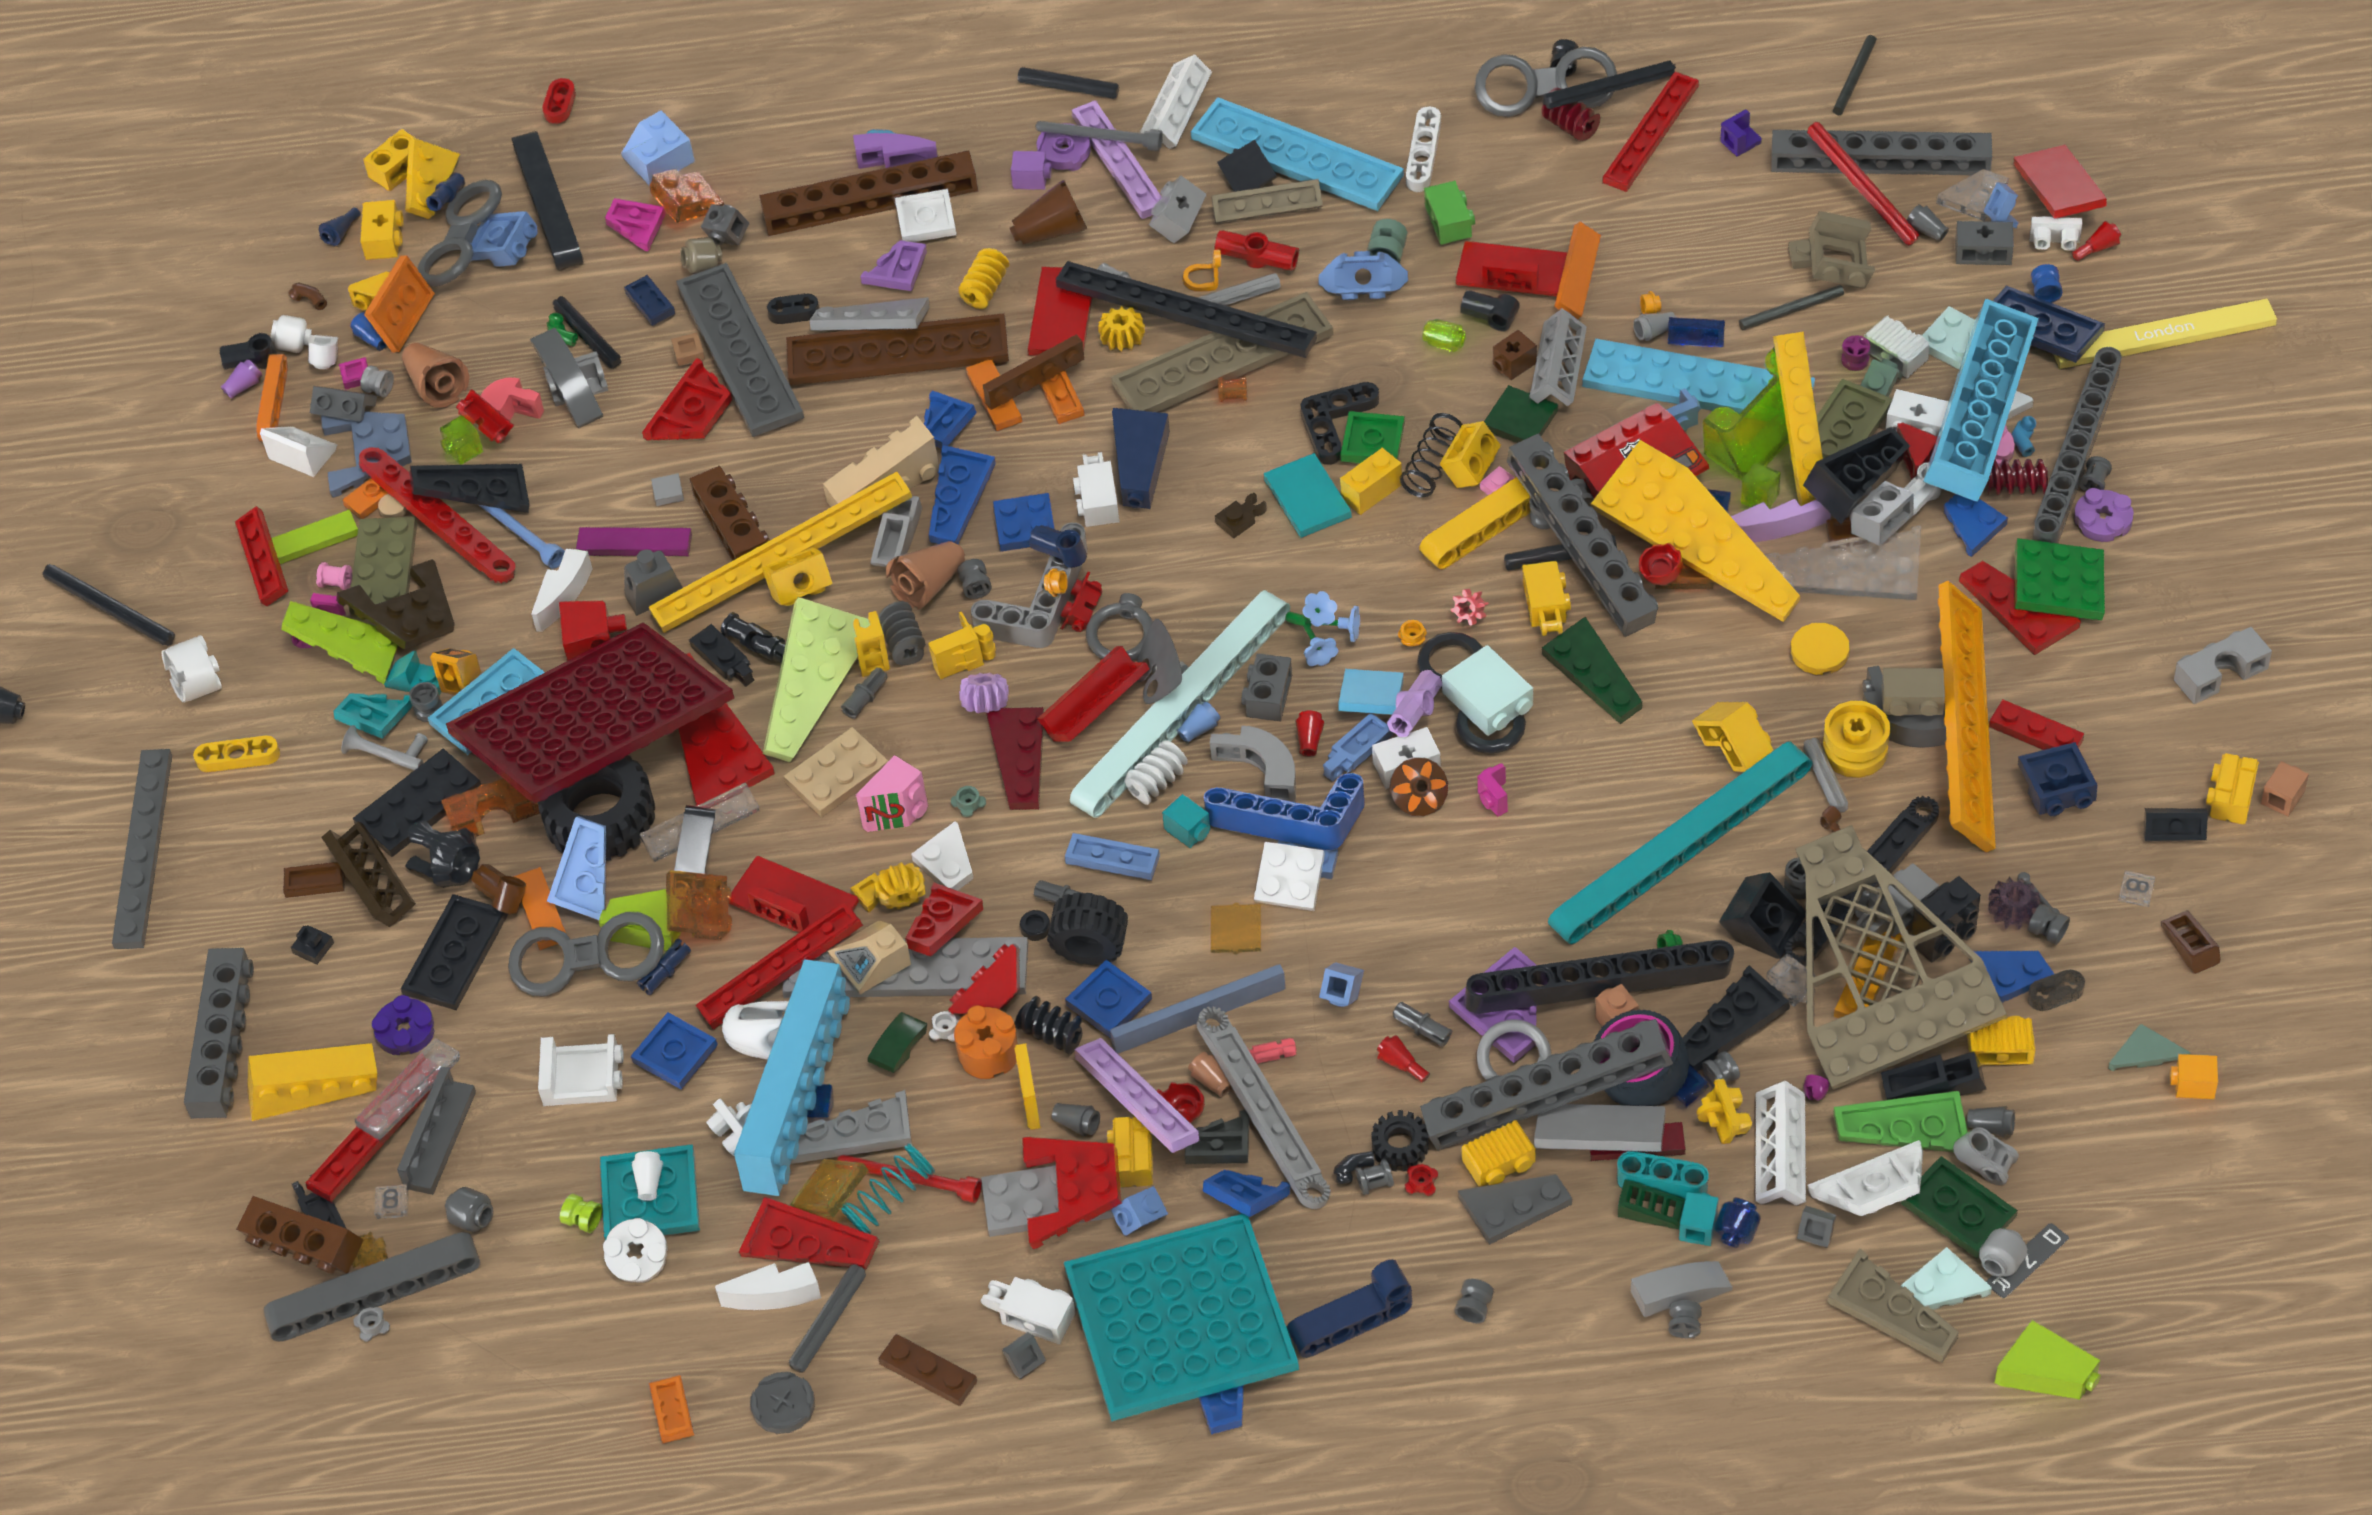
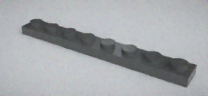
M170 749L141 750L112 938L114 949H138L145 946L172 763Z

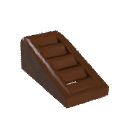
M2188 910L2161 921V927L2194 974L2220 963L2219 945ZM2186 925L2189 926V927L2184 928V929H2182V930H2180V931H2177V930H2176V929L2181 928V927L2186 926Z

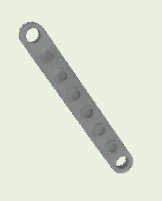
M1214 1006L1202 1009L1196 1022L1198 1031L1297 1198L1304 1206L1310 1209L1324 1207L1330 1197V1186L1327 1185L1326 1180L1322 1177L1321 1170L1236 1028L1231 1025L1228 1015H1225V1011H1220L1219 1007L1218 1009H1215ZM1206 1019H1215L1219 1022L1220 1026H1216V1028L1213 1026L1212 1028L1211 1025L1208 1026ZM1306 1189H1317L1321 1193V1197L1312 1198L1313 1196H1309L1310 1194L1307 1193Z

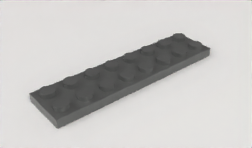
M724 263L677 280V288L752 437L803 419V410L728 264Z

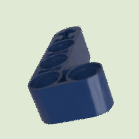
M1389 1259L1378 1264L1372 1270L1371 1284L1300 1315L1289 1322L1286 1326L1289 1336L1302 1358L1315 1356L1394 1320L1410 1310L1412 1307V1287L1396 1260Z

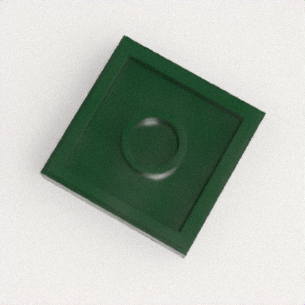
M1508 385L1484 422L1493 434L1519 443L1538 433L1542 436L1558 412V404L1546 399L1536 403L1530 398V393Z

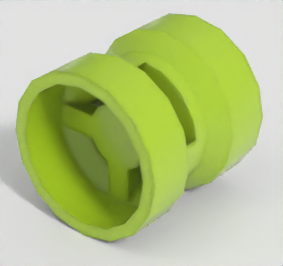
M572 1193L562 1205L560 1221L569 1226L578 1225L580 1230L592 1233L600 1223L603 1213L602 1204L594 1201L585 1202L583 1197Z

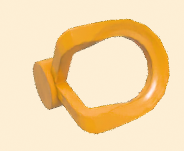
M1213 250V261L1211 264H1194L1185 269L1183 272V283L1188 289L1204 292L1214 291L1218 288V268L1221 267L1220 250ZM1195 270H1214V281L1210 283L1196 284L1188 278V275Z

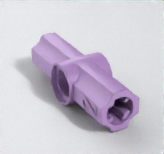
M1424 670L1417 677L1409 691H1400L1397 694L1396 709L1387 721L1390 731L1397 734L1398 737H1406L1410 734L1421 716L1432 714L1434 709L1433 698L1442 686L1440 676L1434 674L1431 670Z

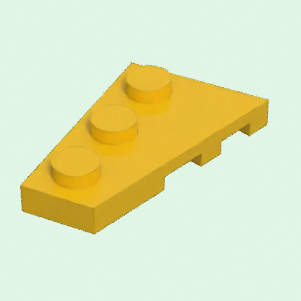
M416 138L409 141L406 212L426 219H430L436 211L428 208L426 199L435 191L436 186L440 182L446 181L452 174L460 156L459 153Z

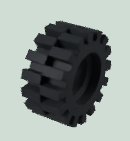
M1398 1110V1116H1394L1391 1111L1387 1113V1119L1383 1116L1378 1118L1379 1124H1374L1373 1132L1371 1133L1372 1151L1377 1162L1386 1159L1388 1164H1391V1171H1397V1167L1402 1166L1403 1172L1408 1170L1409 1164L1415 1166L1418 1165V1161L1422 1163L1425 1160V1154L1428 1153V1132L1425 1123L1422 1124V1119L1419 1116L1414 1119V1113L1409 1111L1407 1116H1403V1110ZM1396 1134H1405L1411 1137L1412 1142L1406 1147L1397 1148L1389 1145L1388 1139Z

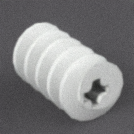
M1163 741L1159 744L1158 748L1151 751L1150 755L1144 757L1143 761L1134 767V770H1130L1126 774L1125 784L1134 797L1143 804L1148 805L1151 802L1149 795L1157 797L1159 795L1158 788L1164 790L1167 788L1166 781L1170 783L1175 781L1174 773L1176 775L1183 773L1182 765L1187 764V758L1174 743Z

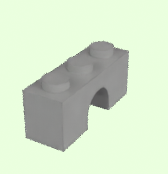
M2252 627L2242 631H2235L2228 638L2218 643H2210L2203 650L2193 655L2182 657L2176 664L2174 681L2195 705L2219 693L2222 679L2220 669L2233 670L2243 680H2246L2269 668L2272 650Z

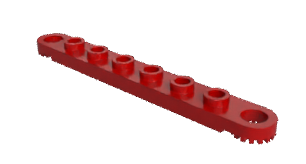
M370 447L360 452L359 468L369 474L373 481L480 572L483 571L495 583L497 581L500 584L502 582L507 583L508 580L511 581L514 578L515 563L510 557L441 499L413 494L409 472L380 448ZM371 457L374 459L375 457V460L378 459V462L372 463L367 460H370ZM498 566H499L500 568H501L502 566H503V568L506 567V571H503V572L497 571V570H495V567H496V568H498Z

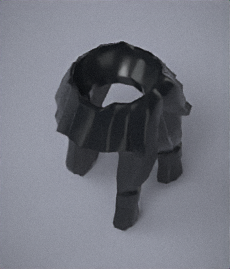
M427 821L416 822L408 829L409 840L412 843L428 848L431 863L415 855L405 865L408 870L425 874L433 880L434 884L443 888L460 886L469 882L473 872L478 869L480 860L479 849L473 832L463 828L441 833L433 830Z

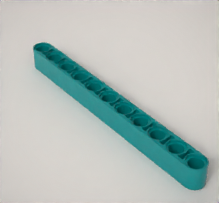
M1785 742L1556 908L1548 919V925L1568 944L1577 943L1802 779L1810 771L1813 761L1792 742Z

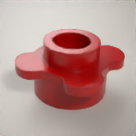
M1424 1164L1408 1168L1407 1174L1409 1179L1405 1184L1406 1192L1409 1194L1415 1192L1424 1193L1426 1196L1433 1195L1436 1191L1434 1181L1438 1178V1171Z

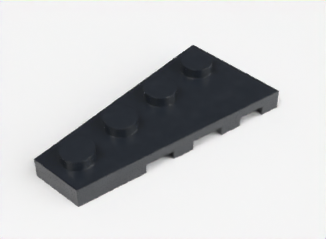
M1749 965L1743 971V976L1737 983L1733 982L1728 987L1726 995L1719 1003H1714L1707 1010L1708 1015L1701 1022H1696L1682 1038L1688 1053L1689 1070L1695 1074L1702 1069L1703 1062L1715 1060L1719 1053L1722 1051L1727 1052L1789 1010V1000Z

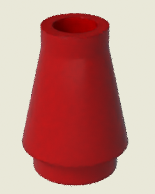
M1306 710L1299 713V718L1296 719L1295 723L1300 746L1299 753L1310 757L1317 754V747L1325 722L1322 719L1321 713Z

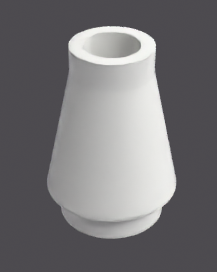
M639 1152L635 1155V1160L632 1162L638 1198L641 1200H654L657 1198V1188L663 1162L660 1160V1155L656 1152Z

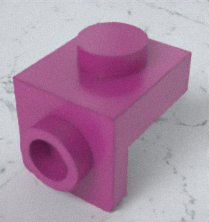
M1500 763L1494 767L1486 768L1477 776L1480 800L1484 807L1487 809L1491 808L1497 817L1508 812L1507 793L1501 787L1506 783V767Z

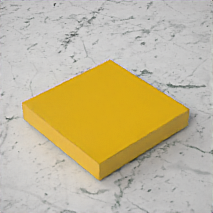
M1026 1043L1019 1044L1014 1049L1027 1124L1030 1130L1039 1129L1041 1126Z

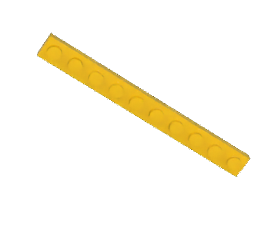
M895 472L649 606V610L663 633L764 579L763 567L811 547L821 548L912 498L911 491L899 473Z

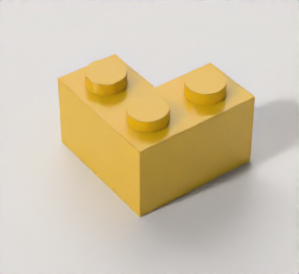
M1717 702L1692 720L1704 745L1720 746L1733 771L1745 772L1774 751L1771 746L1770 736L1762 729L1757 720L1756 710L1748 702Z

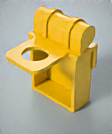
M960 611L959 617L963 629L928 643L933 666L940 680L965 669L969 672L984 665L983 659H994L996 646L993 642V633L988 625L982 624L972 628L962 611Z

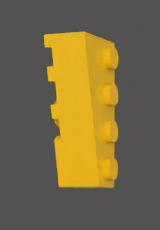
M372 1043L248 1056L247 1094L252 1121L376 1091L377 1067Z

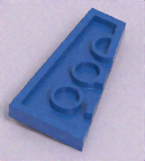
M942 445V458L938 470L939 478L935 490V504L932 510L929 539L930 542L936 544L947 541L959 544L996 462L994 456Z

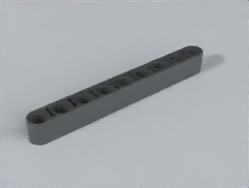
M2103 347L2095 355L2037 513L2032 540L2059 543L2079 488V481L2085 472L2086 463L2090 458L2119 378L2122 355L2113 347Z

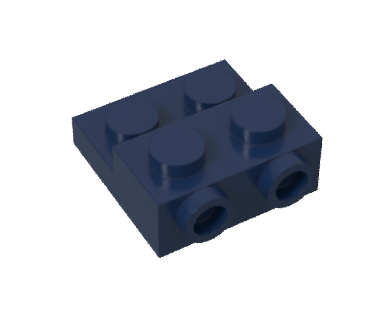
M2076 742L2018 756V766L2029 785L2028 794L2039 815L2048 813L2050 816H2057L2065 808L2076 806L2079 809L2089 807L2093 801H2096L2098 784Z

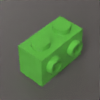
M1456 181L1424 188L1425 209L1440 245L1472 237V226L1475 225V217L1472 209H1467L1464 190H1459Z

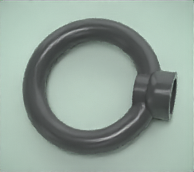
M1123 593L1120 596L1119 603L1104 606L1091 617L1086 628V640L1090 649L1099 658L1103 659L1112 650L1105 648L1099 642L1097 636L1098 628L1106 618L1119 614L1126 619L1136 618L1143 626L1144 633L1140 643L1126 651L1132 661L1138 659L1144 640L1153 623L1149 614L1141 608L1143 601L1140 597L1131 593Z

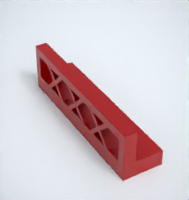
M1116 646L1037 719L1052 741L1071 742L1150 668L1146 662H1133L1123 646Z

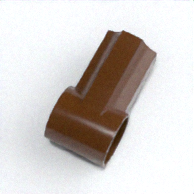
M482 864L480 868L473 872L471 881L474 882L475 888L493 900L492 906L495 909L509 914H516L518 912L526 888L524 881L516 877L506 876L490 864Z

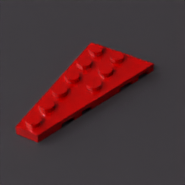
M687 653V655L694 660L692 655L690 653ZM727 703L718 709L700 716L696 721L689 722L678 728L697 807L711 809L775 774L772 764Z

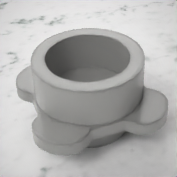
M380 1307L366 1308L354 1318L353 1323L360 1329L361 1340L370 1341L373 1336L379 1333L385 1334L389 1331L390 1324L384 1320V1312Z

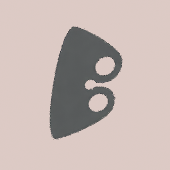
M1155 618L1137 659V662H1142L1146 658L1149 659L1150 668L1137 680L1138 682L1144 681L1151 673L1153 666L1157 665L1156 672L1149 677L1143 690V699L1146 704L1155 703L1167 696L1182 682V670L1177 651L1169 632L1158 618ZM1153 680H1157L1158 687L1152 697H1148L1147 690Z

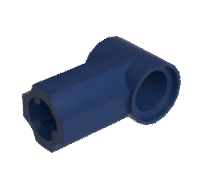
M1036 525L1031 531L1029 540L1031 549L1060 558L1063 564L1070 568L1078 567L1086 561L1087 553L1077 531L1065 530L1061 532L1044 525Z

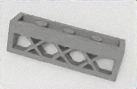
M1563 308L1548 318L1543 324L1530 398L1536 403L1541 402L1550 394L1566 406H1569L1574 401L1587 326ZM1569 326L1577 331L1576 336H1573ZM1565 343H1568L1572 351V355L1569 354L1565 346ZM1562 362L1565 363V365H1566V367H1567V369H1568V371H1569V374H1566V372H1565V370H1564V368H1563V366H1562V364H1561ZM1558 381H1561L1565 391L1557 386Z

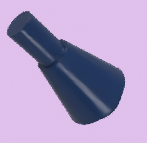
M353 207L345 215L320 224L319 233L323 242L332 246L339 245L351 223L361 215L359 209Z

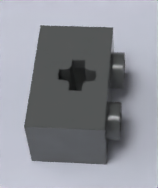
M1957 221L1955 236L1956 264L2012 265L2014 248L2013 222Z

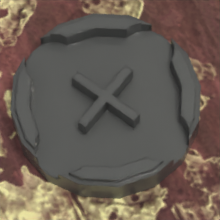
M777 1372L763 1378L758 1383L759 1386L755 1389V1392L753 1390L751 1394L750 1409L756 1423L765 1431L775 1434L791 1433L802 1428L810 1420L815 1409V1396L809 1382L791 1372Z

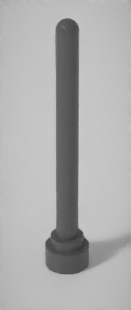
M1045 121L1036 123V130L1039 132L1143 144V147H1147L1148 150L1158 152L1162 146V130L1150 129V131H1145L1144 133Z

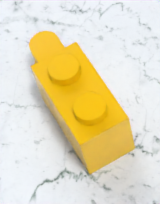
M1557 561L1522 565L1523 588L1531 626H1540L1542 636H1547L1548 632L1555 631L1558 634H1562V623H1566V611L1571 610L1569 593L1564 594L1563 589H1566L1565 573L1559 572Z

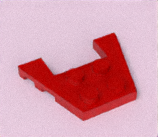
M1036 1137L1022 1138L1023 1159L1027 1168L1056 1162L1059 1211L1027 1219L1028 1238L1032 1249L1044 1245L1042 1241L1054 1235L1059 1237L1067 1233L1068 1228L1082 1220L1088 1222L1122 1204L1118 1151L1114 1143Z

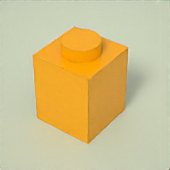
M2178 1054L2176 1066H2171L2170 1085H2176V1098L2215 1099L2218 1085L2217 1056Z

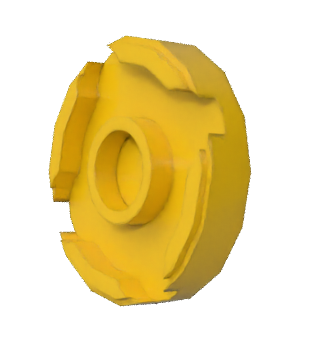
M1811 623L1803 626L1794 634L1791 640V655L1796 666L1804 672L1814 675H1823V672L1829 671L1833 673L1846 664L1849 657V640L1845 633L1834 625Z

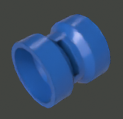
M2043 264L2031 272V280L2035 286V297L2050 303L2060 299L2063 293L2062 285L2059 282V271L2054 265Z

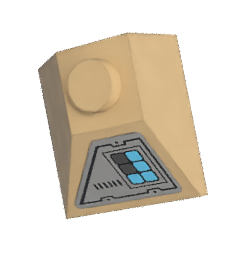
M882 921L873 923L827 951L831 959L836 964H840L841 971L860 995L911 965L907 943L892 924Z

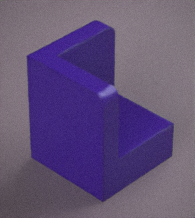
M1747 109L1721 122L1720 141L1736 157L1762 143V138L1750 127V112Z

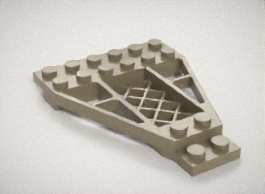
M1852 825L1795 849L1806 873L1807 1032L1832 1090L2008 1018L1983 960L1874 857L1862 848ZM1877 882L1880 889L1870 885ZM1888 886L1894 887L1935 927L1915 936L1908 934ZM1864 890L1879 895L1873 909L1858 904ZM1857 891L1853 901L1841 898L1847 894ZM1884 898L1892 916L1878 911ZM1835 902L1850 907L1844 921L1829 916ZM1828 903L1825 912H1823L1821 905ZM1855 910L1870 915L1865 928L1850 924ZM1815 916L1819 918L1839 964L1836 969L1814 977L1813 918ZM1875 917L1891 922L1885 936L1870 931ZM1828 922L1841 927L1836 940ZM1896 925L1904 943L1891 939ZM1847 929L1862 934L1856 948L1841 943ZM1944 934L1972 963L1931 979L1927 976L1915 948L1922 942ZM1867 937L1882 942L1877 956L1862 951ZM1888 944L1903 949L1897 963L1882 958ZM1840 949L1853 954L1848 967ZM1908 952L1916 970L1903 966ZM1859 956L1874 961L1868 975L1853 970ZM1879 964L1894 969L1889 983L1874 978ZM1900 971L1915 977L1911 988L1908 990L1894 985ZM1852 976L1865 981L1860 994ZM1839 977L1845 978L1858 1007L1857 1010L1820 1027H1815L1814 988ZM1871 983L1886 989L1880 1002L1865 997ZM1891 991L1899 993L1892 997H1889Z

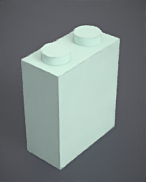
M1488 645L1442 675V693L1487 736L1496 730H1502L1511 720L1519 715H1524L1533 706V687Z

